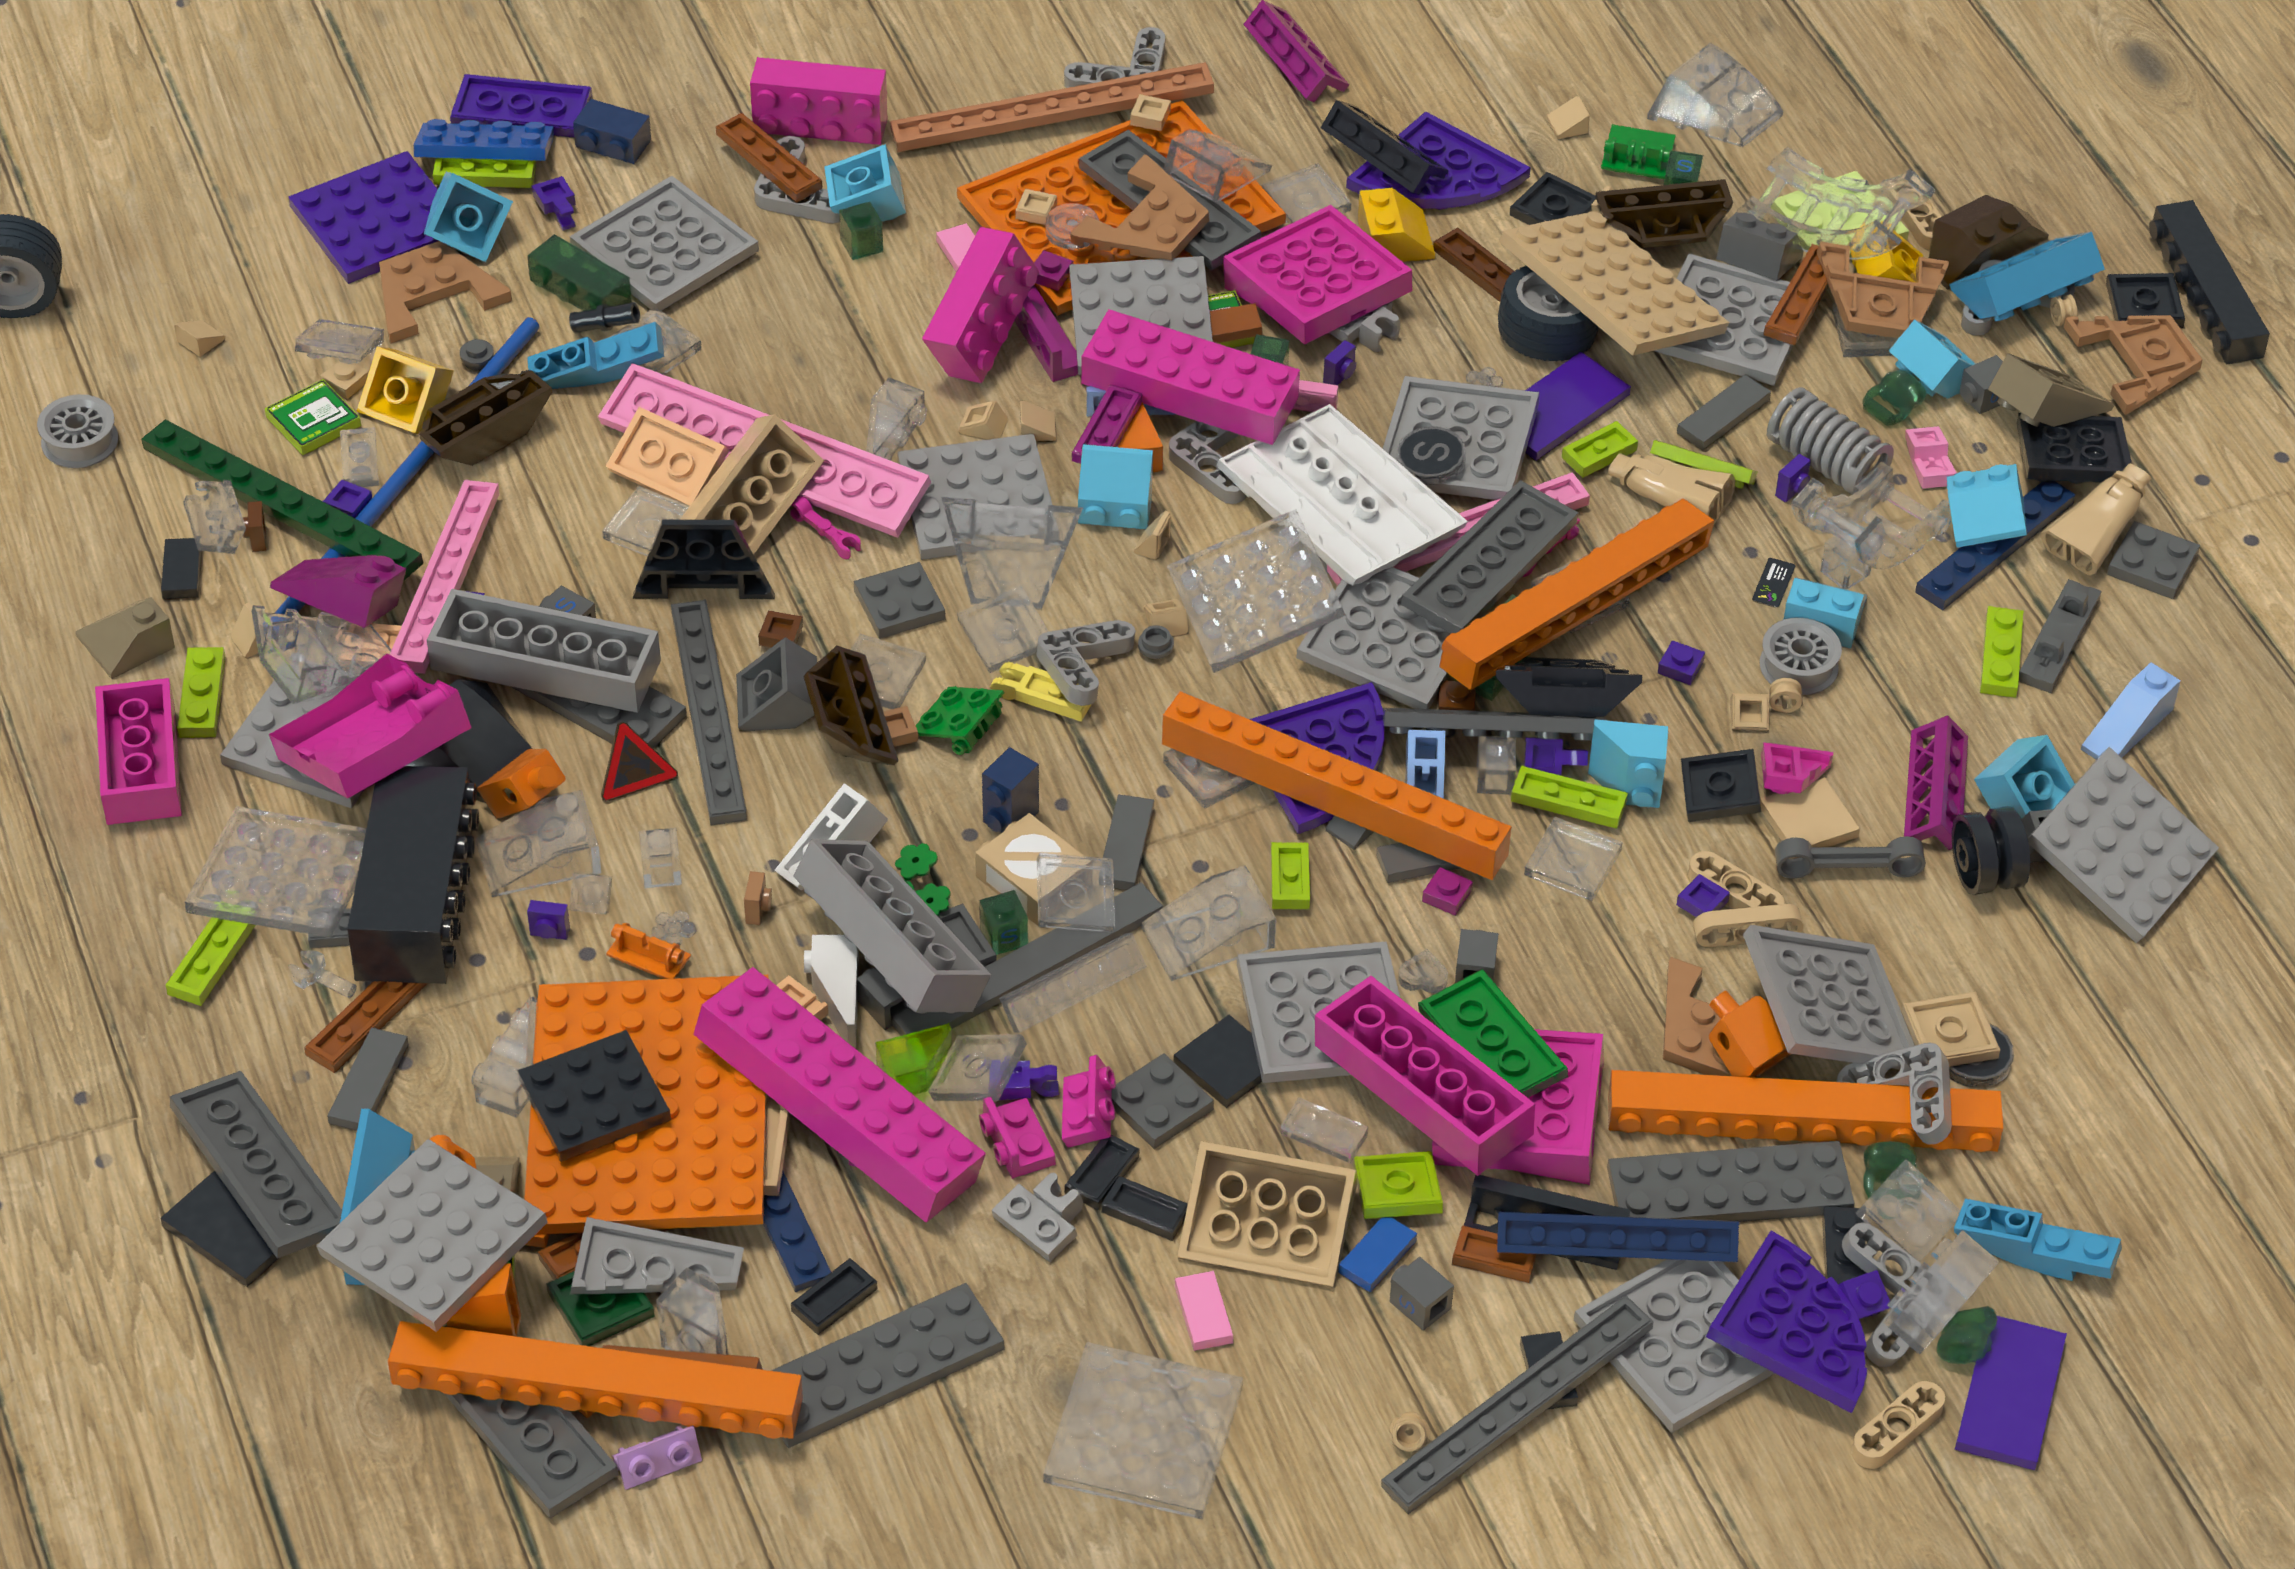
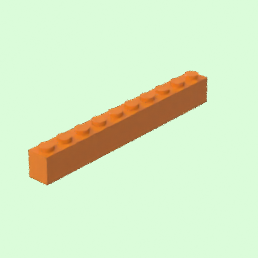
M1684 498L1671 506H1665L1651 518L1640 521L1634 528L1624 534H1618L1612 541L1602 547H1596L1582 559L1571 562L1565 569L1555 575L1547 576L1538 585L1529 590L1522 591L1519 596L1506 604H1500L1494 611L1482 618L1475 619L1469 626L1459 632L1448 635L1441 647L1442 655L1439 667L1469 690L1474 689L1495 676L1496 670L1505 669V666L1517 663L1707 548L1715 520Z
M1181 691L1163 714L1162 745L1490 880L1494 879L1508 857L1512 829L1510 825Z
M1611 1070L1608 1092V1130L1625 1133L1647 1132L1664 1135L1684 1134L1700 1135L1702 1137L1721 1136L1739 1137L1741 1139H1776L1780 1141H1839L1840 1143L1861 1146L1885 1145L1899 1148L1922 1147L1935 1148L1937 1150L1959 1149L1976 1152H1998L2003 1132L2001 1091L1950 1088L1951 1132L1948 1137L1937 1144H1926L1912 1128L1910 1086ZM1938 1087L1927 1089L1923 1093L1922 1099L1932 1098L1938 1092ZM1928 1113V1114L1930 1115V1117H1931V1127H1932V1121H1934V1120H1936V1119H1935V1117L1933 1116L1932 1113Z
M405 1321L399 1322L388 1358L392 1384L406 1389L423 1388L438 1390L449 1395L460 1393L480 1396L486 1400L504 1399L519 1401L529 1406L541 1404L560 1407L567 1411L585 1410L600 1412L610 1417L622 1415L641 1418L648 1422L666 1421L680 1423L686 1427L693 1425L694 1428L703 1426L722 1429L729 1433L747 1432L761 1434L772 1439L780 1437L794 1438L803 1400L802 1377L798 1374L441 1327L436 1332L425 1324Z

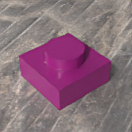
M1043 250L1034 262L1039 270L1036 284L1059 291L1070 276L1069 265L1073 264V260Z
M1439 867L1423 891L1422 902L1456 916L1472 892L1473 881Z

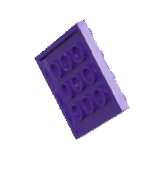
M408 151L288 196L291 209L348 284L380 272L379 262L438 242V240L424 234L432 201L438 189Z

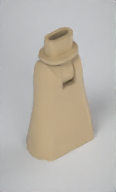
M1619 453L1608 470L1609 475L1620 479L1621 485L1628 486L1635 493L1663 506H1671L1684 498L1714 519V524L1730 504L1735 490V477L1731 473L1687 467L1653 455H1645L1643 458H1640L1641 455L1639 454L1629 457Z
M2131 463L2123 471H2116L2113 477L2100 483L2082 501L2041 532V539L2046 549L2065 561L2071 557V564L2089 576L2096 574L2119 535L2136 513L2140 500L2145 495L2144 487L2151 480V476Z

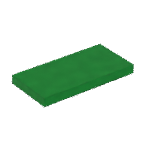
M1483 969L1418 1002L1421 1015L1527 1098L1568 1077V1068Z

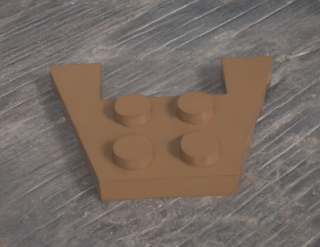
M1144 154L1127 172L1128 182L1150 193L1117 228L1087 215L1070 233L1072 244L1083 246L1084 242L1098 244L1100 250L1111 251L1115 247L1130 250V255L1172 261L1209 222V211L1157 163Z
M440 241L379 262L388 339L391 344L419 334L418 324L409 312L412 309L467 290H471L484 311L512 301L511 290Z
M1820 241L1817 249L1819 261L1846 331L1898 339L1914 319L1922 323L1949 266V261L1919 257L1916 264V282L1849 272L1850 246Z
M2171 315L2128 316L2127 321H2110L2108 316H2095L2094 321H2078V316L2065 318L2064 329L2077 347L2109 339L2135 375L2136 379L2112 385L2110 395L2124 415L2131 413L2201 369L2202 358Z
M1670 957L1667 970L1663 1060L1705 1075L1732 1076L1709 1040V1034L1720 1018L1709 1006V1003L1692 997L1701 979L1703 968Z

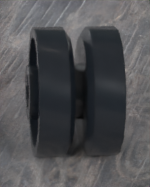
M2005 806L1989 809L1985 817L1981 812L1976 811L1958 814L1955 817L1952 826L1953 858L1959 879L1969 894L1989 893L1997 885L2002 889L2023 887L2028 882L2030 875L2029 843L2023 822L2013 807Z

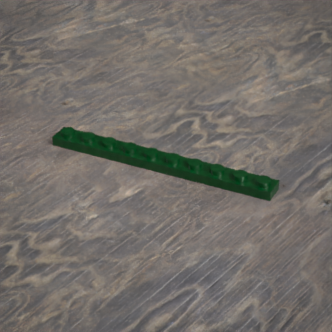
M166 419L141 438L143 448L148 452L247 504L248 502L262 501L264 513L347 557L368 555L389 557L395 564L406 568L404 580L424 564L422 553Z

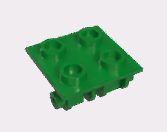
M1612 124L1609 138L1605 141L1601 169L1649 178L1666 179L1676 135Z
M948 686L915 725L918 736L950 738L953 743L952 750L956 754L970 753L978 742L977 739H981L984 736V732H987L994 721L1002 714L1001 709L1003 705L999 699L1003 696L1004 691Z

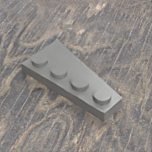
M587 1217L570 1294L736 1290L744 1248Z

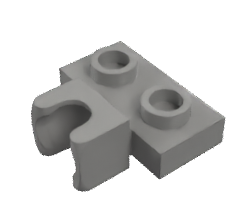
M1391 301L1329 333L1342 342L1346 340L1351 343L1359 337L1361 344L1374 352H1380L1381 345L1379 343L1382 336H1386L1391 340L1398 338L1400 320L1396 314L1392 313L1393 302Z
M1056 1173L1047 1175L1033 1189L1034 1194L1030 1193L1022 1185L1017 1184L992 1209L993 1217L1049 1262L1077 1236L1076 1228L1069 1222L1080 1213L1083 1207L1082 1197L1076 1189H1072L1066 1195L1058 1197L1061 1194V1189L1057 1182L1058 1177Z

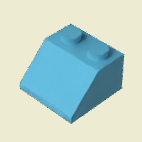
M886 144L824 167L829 205L832 212L872 224L893 220L906 213L900 172Z
M445 172L432 201L424 234L486 262L513 201L454 173Z
M1915 319L1889 350L1898 359L1895 365L1911 377L1913 374L1920 379L1917 385L1932 397L1937 393L1949 399L1959 394L1964 369L1976 364L1945 335Z
M1083 444L1078 493V523L1146 529L1148 527L1152 502L1153 450Z
M2000 464L1990 469L1976 472L1962 471L1954 476L1947 477L1948 499L1957 548L2027 535L2024 498L2016 464L2008 466Z
M1794 578L1786 602L1784 619L1808 618L1819 621L1836 633L1842 647L1851 648L1867 600V594Z
M1595 719L1588 774L1603 787L1628 793L1626 805L1659 808L1666 764L1668 726Z
M2048 735L2017 739L1974 779L1990 809L2010 806L2017 811L2021 819L2029 811L2053 809L2075 785Z

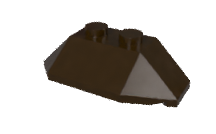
M1725 179L1596 192L1595 195L1600 213L1603 217L1607 218L1606 222L1616 230L1626 233L1629 239L1640 248L1706 242L1733 205Z
M1984 195L1935 220L1928 258L1949 261L1946 274L1941 282L1948 290L1950 289L1949 284L1979 272L1984 262L1988 260H2007L2048 239L2049 234L2028 212L2011 203Z
M532 370L521 371L520 374L484 377L428 409L419 434L420 440L441 458L473 466L528 434L551 396L552 387Z
M836 645L803 676L818 728L836 753L864 762L894 766L898 762V757L866 655Z

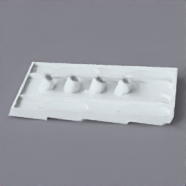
M1330 404L1283 427L1273 445L1257 440L1219 459L1216 465L1248 498L1252 497L1276 522L1282 523L1316 558L1320 557L1340 578L1352 586L1367 581L1371 576L1384 569L1396 566L1400 561L1413 554L1423 552L1430 545L1440 540L1450 538L1457 531L1465 528L1468 523L1465 518Z

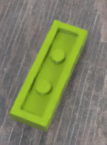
M436 158L433 170L434 185H440L445 172H451L482 187L532 188L536 161Z
M1654 440L1650 451L1651 454L1658 455L1677 464L1680 462L1690 465L1692 468L1731 473L1735 477V487L1743 489L1744 483L1754 485L1758 471L1658 440Z
M1988 606L1985 621L1980 693L2016 698L2019 681L2023 610Z
M224 647L187 648L177 726L179 738L216 737L225 665Z
M1521 766L1511 792V802L1617 829L1627 803L1628 793Z
M220 904L166 983L167 995L202 1006L256 926L255 915Z

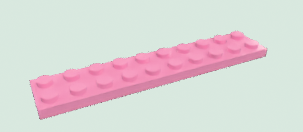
M632 363L598 415V418L602 425L624 433L638 407H641L726 446L729 450L725 457L726 459L757 418L768 416V414ZM782 420L824 460L798 496L805 497L813 506L898 538L931 484L929 475Z

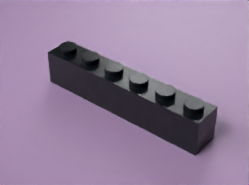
M2189 200L2156 206L2153 220L2149 223L2151 238L2157 241L2164 261L2170 264L2176 282L2181 284L2187 295L2189 305L2194 307L2199 316L2202 328L2206 329L2210 335L2214 350L2220 353L2226 365L2264 358L2270 333L2195 202Z

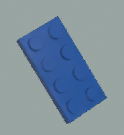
M433 119L422 124L413 144L414 157L546 161L554 140V127L545 126L541 122H529L523 126L512 125L508 121H497L492 125L479 124L475 120H465L460 122V124H452L442 119Z

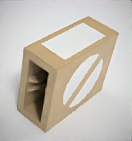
M1030 813L1019 821L1009 824L1004 832L993 840L983 843L978 851L975 852L976 877L1037 926L1092 886V861Z

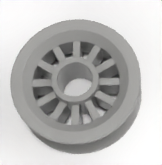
M82 394L62 397L50 403L40 413L37 421V429L42 438L41 447L44 455L51 462L68 468L88 467L106 459L114 451L118 443V432L114 426L115 418L112 408L98 397Z
M1788 618L1775 623L1765 633L1762 643L1763 651L1759 663L1764 678L1770 684L1781 678L1794 679L1801 684V695L1819 693L1833 684L1838 675V662L1841 657L1842 646L1838 636L1831 628L1813 619Z

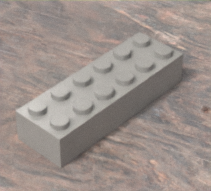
M451 589L427 638L431 670L637 713L661 662L658 631Z
M811 839L793 877L802 885L804 892L824 910V914L839 926L844 932L846 939L854 943L865 955L866 961L875 966L885 977L886 983L903 997L906 1005L911 1010L921 1014L926 1012H946L951 1014L955 1012H973L991 974L868 841Z

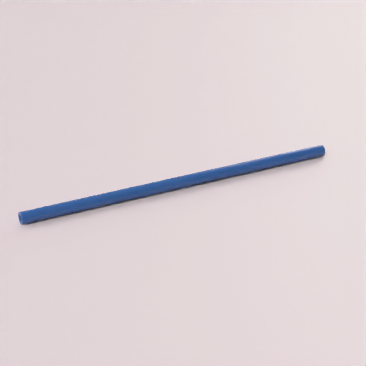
M527 317L468 386L484 377L501 375L539 330L538 322L531 317ZM421 441L355 519L371 527L433 455L434 451ZM329 548L321 559L346 556ZM288 596L266 622L268 637L276 639L306 603Z

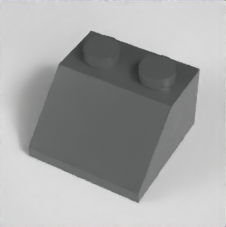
M1736 212L1723 224L1716 259L1777 281L1802 258L1803 249L1798 234L1787 230L1785 226L1757 220L1754 215L1749 213Z
M785 637L737 673L738 728L742 731L795 729L807 719L812 718L815 714L803 676L817 663V656Z

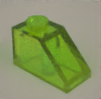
M950 1024L875 1042L876 1065L914 1096L928 1091L952 1054V1029Z

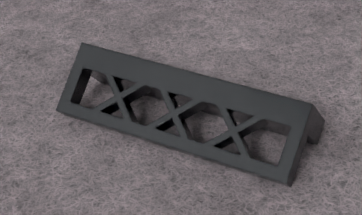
M1336 99L1320 127L1412 193L1420 195L1431 175L1444 179L1449 171L1355 105Z
M1475 1175L1471 1201L1464 1226L1498 1234V1223L1491 1226L1474 1223L1477 1211L1494 1215L1498 1220V1212L1629 1217L1630 1209L1488 1176ZM1554 1255L1617 1270L1620 1257Z

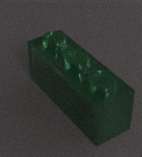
M555 234L527 255L530 281L582 311L596 309L601 304H608L610 307L632 302L630 277Z

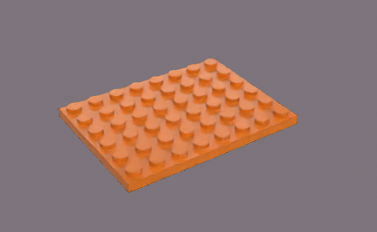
M1183 100L1171 104V111L1162 131L1130 125L1129 120L957 188V198L982 227L1014 233L1033 263L1043 250L1073 260V264L1150 260L1152 258L1130 255V250L1114 247L1111 251L1100 250L1098 244L1084 242L1083 246H1077L1071 243L1070 233L1087 215L1117 228L1133 211L1079 169L1080 157L1126 130H1130L1261 230V233L1285 224L1286 213ZM1025 189L1057 195V205L1048 225L1016 219V208ZM1183 249L1176 258L1193 256ZM1070 276L1059 291L1036 283L1034 284L1042 298L1057 316L1073 309Z
M740 976L539 985L534 1064L627 1030L670 1109L671 1121L561 1162L531 1104L524 1200L545 1212L547 1223L536 1234L583 1233L587 1217L646 1229L764 1224L766 1093L693 1035L702 1004Z

